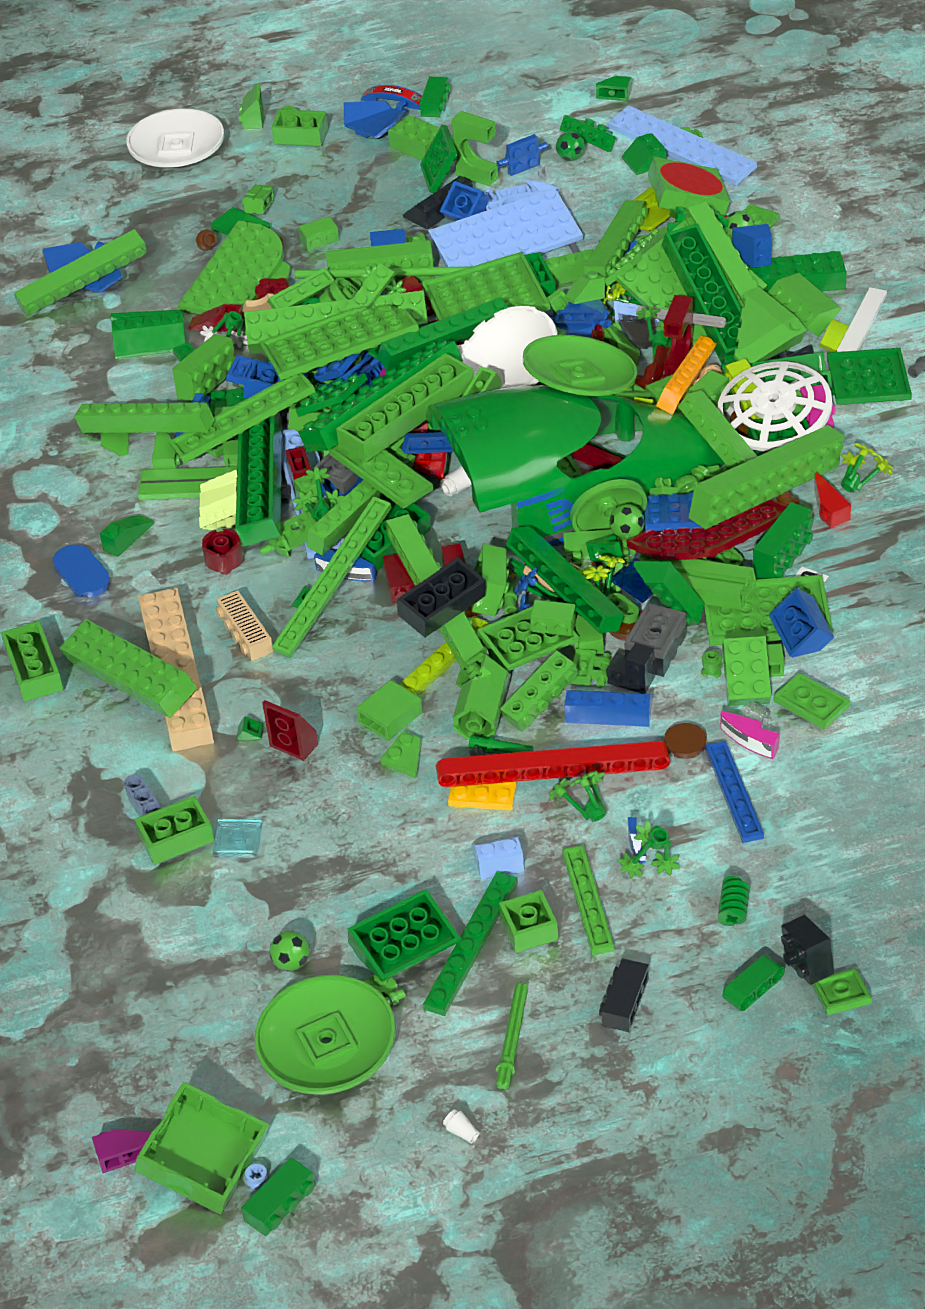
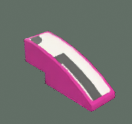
M721 711L720 728L731 739L756 754L774 759L779 749L780 733L763 729L761 721Z

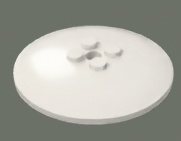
M171 109L152 114L139 121L129 131L126 142L129 153L136 160L144 164L156 167H179L201 161L213 154L223 142L224 129L221 122L207 112L195 109Z

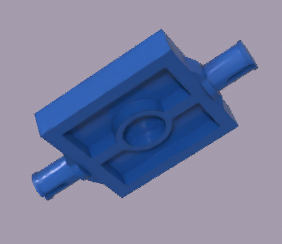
M535 134L506 145L505 158L496 161V164H498L499 168L507 165L508 174L510 176L539 166V153L542 150L548 149V144L544 142L538 145V136Z

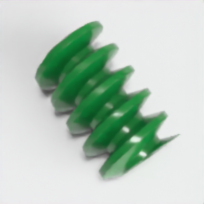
M728 876L722 881L718 921L725 926L742 924L747 919L750 886L739 877Z

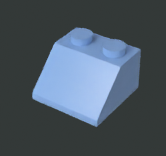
M517 836L472 844L481 879L494 877L497 871L506 874L524 871L523 852Z

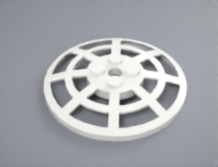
M769 362L751 367L734 377L722 391L717 409L724 416L723 403L734 401V410L737 418L730 424L735 429L741 423H744L752 429L761 431L759 441L740 436L752 450L771 451L824 427L832 412L833 403L828 383L815 370L793 362ZM779 368V370L766 371L757 375L753 374L764 369ZM787 369H798L813 375V377L805 379L797 373L787 371ZM768 375H776L774 381L764 383L760 379ZM787 375L799 381L790 385L784 382L783 378ZM745 377L748 379L740 386L736 394L727 395L737 382ZM819 381L822 383L826 394L825 403L814 400V392L810 384ZM754 383L757 386L752 393L742 394L749 384ZM805 386L808 398L797 397L795 390ZM771 399H777L775 402H770ZM741 400H750L751 407L742 413L739 402ZM797 404L806 405L798 416L795 417L792 414ZM812 407L823 410L819 419L805 431L799 422L809 414ZM755 413L758 417L764 419L763 424L753 422L748 418ZM784 417L788 420L781 424L771 425V420ZM793 427L798 433L797 436L767 442L769 431H780Z

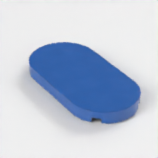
M69 545L55 553L53 557L54 568L76 595L96 597L108 589L110 584L109 573L87 547Z

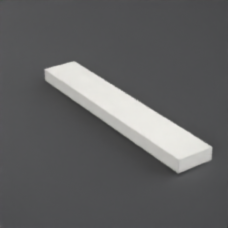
M869 288L837 352L857 351L860 349L887 296L886 290Z

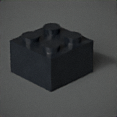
M805 914L781 925V942L785 952L783 954L784 961L797 972L801 979L804 978L812 985L834 974L830 938Z

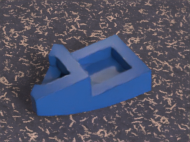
M628 817L629 844L634 856H637L642 850V840H634V837L637 835V818ZM646 853L638 861L639 863H646Z

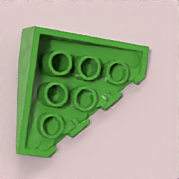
M759 286L744 293L743 301H745V306L741 309L739 320L742 324L741 328L738 329L736 342H739L738 349L734 351V358L737 361L745 358L749 364L765 361L801 343L807 329L793 313Z

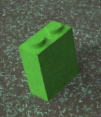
M389 680L356 708L358 723L389 741L422 713L421 698L417 694L405 689L402 685Z

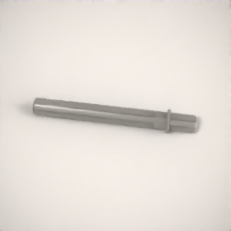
M638 306V308L636 309V312H637V311H642V307H646L647 310H648L649 307H647V306ZM654 306V309H659L660 311L656 313L657 317H652L651 320H665L669 309L656 308ZM693 313V324L724 328L727 324L725 317Z

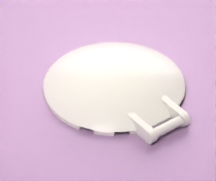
M515 306L495 313V317L487 322H481L473 330L474 334L469 341L466 340L463 345H456L462 356V362L473 368V377L479 368L483 366L498 373L502 382L500 388L535 386L539 381L525 369L522 362L523 351L529 343L536 339L558 334L555 324L545 312H541L535 307Z

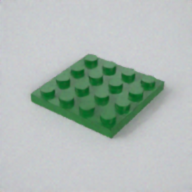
M901 347L827 353V363L831 372L836 405L912 399Z

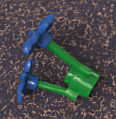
M533 568L528 573V576L523 574L521 580L518 581V586L514 590L517 596L522 594V591H529L545 599V601L549 599L550 602L562 603L564 600L537 582V579L533 577L537 573V568ZM529 586H536L537 588L548 594V596ZM525 594L521 597L519 612L531 607L530 604H525Z

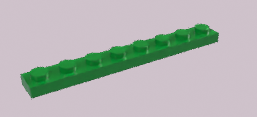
M499 871L495 873L460 936L461 942L455 945L423 1003L424 1010L442 1016L446 1015L500 916L499 903L509 900L518 883L516 876Z

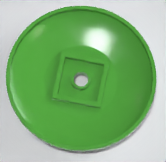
M575 335L546 336L532 341L523 351L522 362L529 374L545 385L572 394L586 396L617 394L630 388L637 377V367L626 353L608 343L588 337Z
M317 976L289 986L269 1002L256 1026L255 1048L260 1064L265 1072L280 1085L306 1094L336 1093L364 1082L384 1064L394 1044L395 1020L389 1003L371 985L347 976ZM323 1038H332L329 1043L321 1042Z

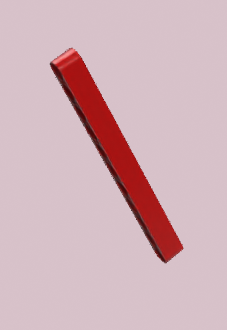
M652 741L444 758L439 760L435 767L440 786L458 787L580 777L593 771L604 774L662 770L667 768L671 761L665 742Z

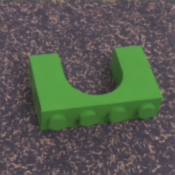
M460 111L451 121L453 129L452 138L457 151V158L455 160L456 176H462L468 180L491 186L499 178L498 164L478 157L472 151L469 139L487 144L496 136L495 121Z

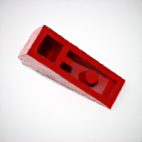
M818 472L815 473L814 491L820 519L830 528L851 520V504Z

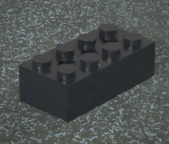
M456 558L397 599V615L426 638L485 597L486 580L462 560Z

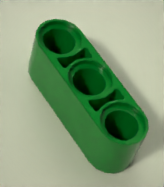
M764 954L726 986L722 997L741 1012L745 1011L781 980L785 973V967Z

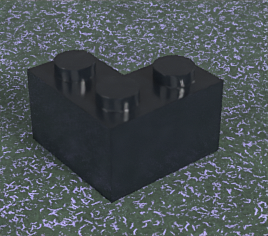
M634 643L628 656L615 653L606 669L607 684L634 692L647 693L655 678L654 648Z

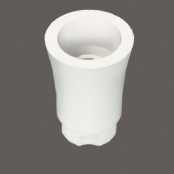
M461 465L455 471L445 476L440 481V486L443 492L451 497L470 487L471 481Z

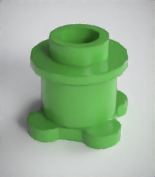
M708 651L702 655V676H714L716 678L721 676L720 669L723 668L720 653Z

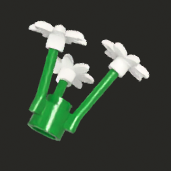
M234 311L225 313L214 329L212 326L209 329L203 326L204 331L200 332L202 336H206L204 339L206 341L214 334L219 335L220 333L216 331L225 322V326L228 329L225 337L232 338L233 345L237 343L238 348H241L242 344L248 345L246 341L247 335L243 336V331H241L244 319H242L239 313Z

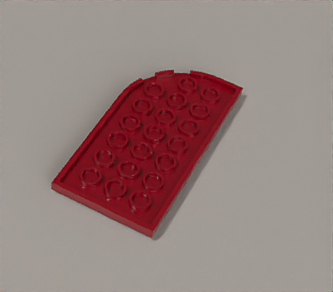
M770 499L706 530L700 527L689 529V527L678 528V530L670 528L662 531L647 530L626 540L627 548L649 556L651 559L691 560L715 557L718 553L729 550L770 529L788 505Z

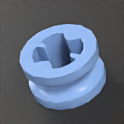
M252 1164L245 1171L246 1182L253 1189H260L268 1181L267 1170L262 1164ZM254 1174H257V1176H259V1174H261V1177L258 1178V1179H256V1177H254V1179H253L252 1176H253Z

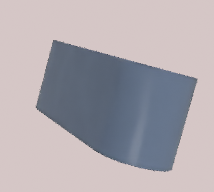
M133 774L125 779L124 784L128 800L139 817L161 809L159 802L140 775Z

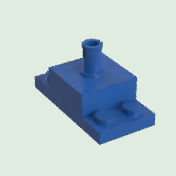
M239 355L236 356L226 378V381L244 385V398H249L281 381L270 363ZM308 372L302 373L307 378Z

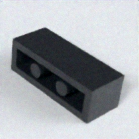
M622 958L619 967L615 966L613 983L607 987L606 1002H602L600 1005L599 1016H602V1026L630 1032L649 980V964Z

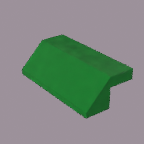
M823 352L750 363L751 367L769 362H793L805 365L818 372L828 383L829 388L833 389L831 372L825 369ZM779 368L764 369V370L755 372V374L757 375V374H759V373L766 372V371L779 370ZM787 369V371L797 373L805 379L813 377V375L798 369ZM768 375L760 379L764 383L774 381L776 375ZM787 375L783 378V381L789 384L795 380V378ZM819 381V382H816V383H812V384H810V385H811V386H816V385H822V383Z

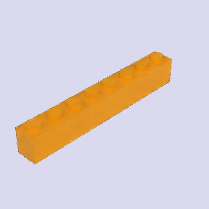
M703 336L698 338L665 386L656 407L672 415L674 414L678 405L700 375L701 370L708 363L717 345L711 338Z

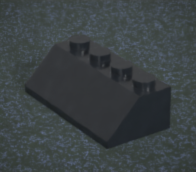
M458 176L405 212L403 218L428 230L445 218L440 210L453 182L456 181L473 187L472 181Z

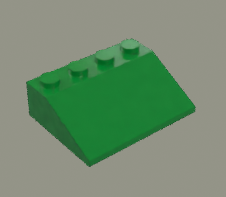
M427 889L348 928L349 945L359 960L382 982L461 942L460 936Z

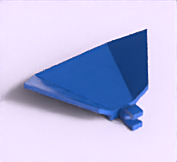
M384 100L343 102L344 126L355 130L357 135L365 138L368 136L379 138L402 118L403 114L408 112L407 108H402V106L407 105L406 101L403 100L398 102L394 109Z
M98 241L95 249L105 245V243ZM81 242L43 248V255L49 274L92 252ZM118 268L79 290L86 288L97 293L103 292L122 278L121 272Z
M600 299L579 304L568 302L564 310H559L552 320L556 327L565 331L564 335L583 336L592 339L596 324L609 328L612 323L611 320H606L607 315L610 313Z

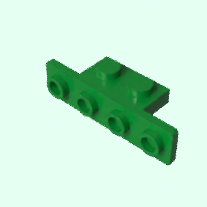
M569 115L563 116L560 126L561 131L577 132L585 142L607 152L612 151L616 139L612 135L613 132L607 129V126L594 124L595 121L592 119L578 120Z

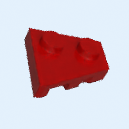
M447 452L412 454L415 456L414 470L441 480L444 479Z

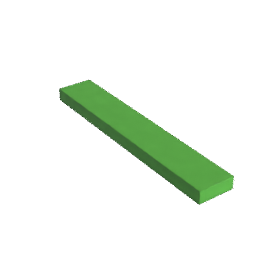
M584 845L562 849V856L591 954L597 955L613 952L614 944Z

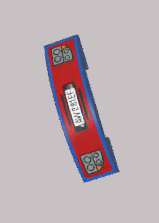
M378 85L367 89L361 97V101H378L379 98L395 101L403 100L406 101V108L420 110L422 95L400 86Z

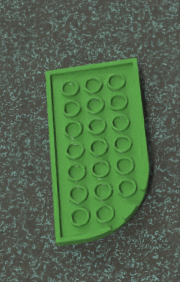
M238 221L179 302V310L201 314L223 304H238L243 307L247 300H256L255 288L259 284V280L263 278L271 279L283 261V246L278 235L261 224Z
M378 305V308L367 309V306H362L259 341V344L280 380L290 379L299 373H306L316 367H323L335 360H342L349 355L359 354L363 350L378 347L381 342L408 332L419 331V327L410 313L401 308L395 310L389 305Z

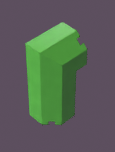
M480 651L469 658L466 662L469 665L468 668L460 670L456 685L461 690L453 715L454 731L466 740H469L471 735L483 738L495 735L501 714L500 708L503 706L511 676L507 670Z

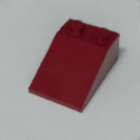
M264 700L262 704L270 747L305 761L318 746L316 730L300 714Z

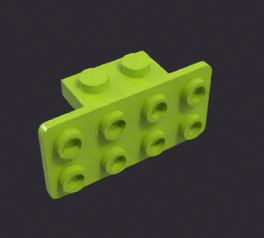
M652 186L633 199L645 201V207L648 208V216L639 228L641 230L653 231L659 224L665 222L670 217V209L658 207L655 191Z

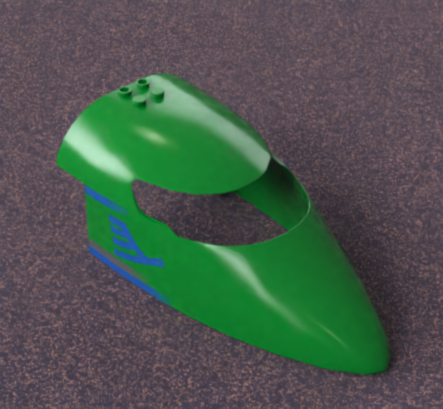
M548 385L515 386L431 404L426 412V419L432 430L441 428L470 479L472 500L479 513L511 504L512 528L531 526L551 546L564 543V532H576L570 521L571 508L583 493L598 484L617 479L632 480L641 485L646 496H649L650 489L656 488V478H670V487H673L679 477L692 475V469L698 465L704 467L719 465V468H721L725 464L682 411L676 410L672 415L656 407V405L614 395H578L557 390ZM634 431H643L641 440L636 448L610 469H598L577 478H571L557 468L558 460L580 449L596 435L615 433L618 439L628 442L634 439Z

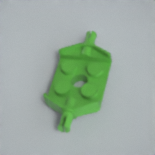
M307 510L282 522L281 536L269 540V544L259 548L261 554L265 555L271 551H276L283 556L290 557L288 551L306 543L308 530L319 520L313 519L311 513Z

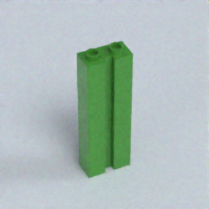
M641 554L639 559L636 560L671 562L706 605L742 610L757 583L754 568L699 559H651L644 554ZM633 567L627 575V583L631 593L656 596L643 581L636 568Z

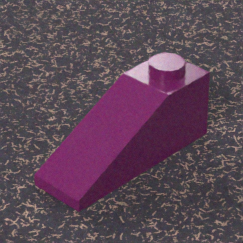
M114 1129L93 1136L92 1140L102 1173L136 1163L138 1154L152 1132Z

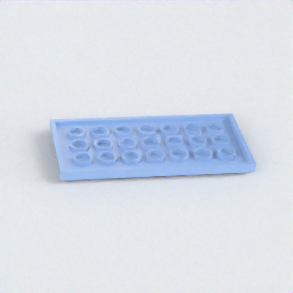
M555 188L428 230L429 237L446 267L475 266L521 251L524 255L535 252L542 254L583 240L582 232Z

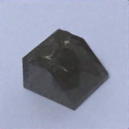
M618 313L619 325L633 344L641 349L652 347V342L648 341L649 332L645 317L638 319V316ZM651 320L652 331L655 334V320Z

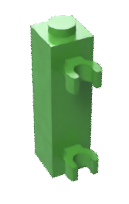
M612 530L564 532V552H573V563L581 566V559H590L586 546L587 541L615 534ZM616 536L624 561L629 563V556H636V551L627 548L626 540L628 539H621Z

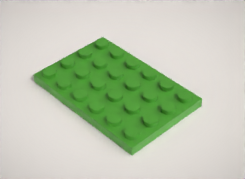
M822 575L757 579V583L742 610L704 605L709 646L722 645L723 639L766 636V642L782 641L769 614L796 588L813 596L833 633Z

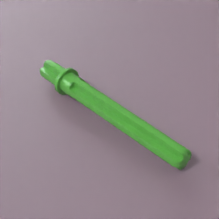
M517 983L515 985L500 1063L496 1066L498 1089L507 1090L510 1085L511 1075L515 1073L514 1059L528 991L525 983Z

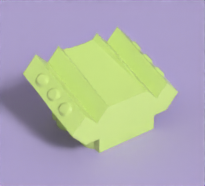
M237 470L230 473L227 472L200 485L199 521L201 529L214 530L222 527H235Z

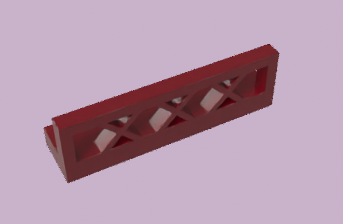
M588 442L580 449L572 452L573 459L597 469H610L624 459V457Z

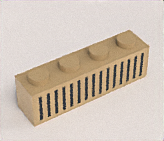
M238 590L216 599V614L219 619H223L227 631L230 630L232 632L235 643L239 642L244 655H247L251 661L273 653L271 637Z

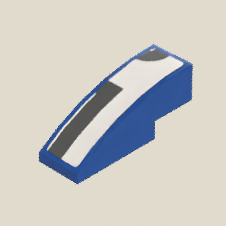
M329 549L323 556L316 553L314 555L316 570L323 572L336 552ZM358 557L344 579L374 581L376 580L374 564Z

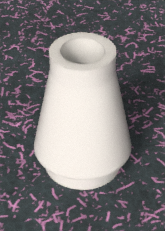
M456 1109L452 1110L443 1122L447 1131L465 1139L470 1144L480 1134L462 1111L458 1112Z

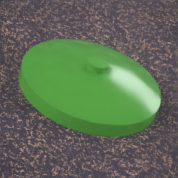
M617 479L603 482L587 490L575 501L570 511V521L576 532L611 530L609 519L615 508L620 505L629 504L638 507L643 514L647 506V497L641 485L632 480Z

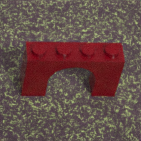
M674 295L665 317L664 337H671L672 344L664 365V375H673L693 347V297Z
M460 543L441 546L444 566L456 558H459L466 564ZM398 554L383 556L384 572L392 603L397 602L400 596L415 587Z

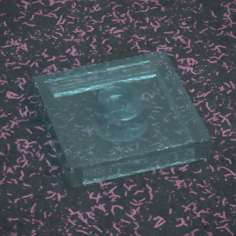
M218 819L213 857L257 858L262 821Z

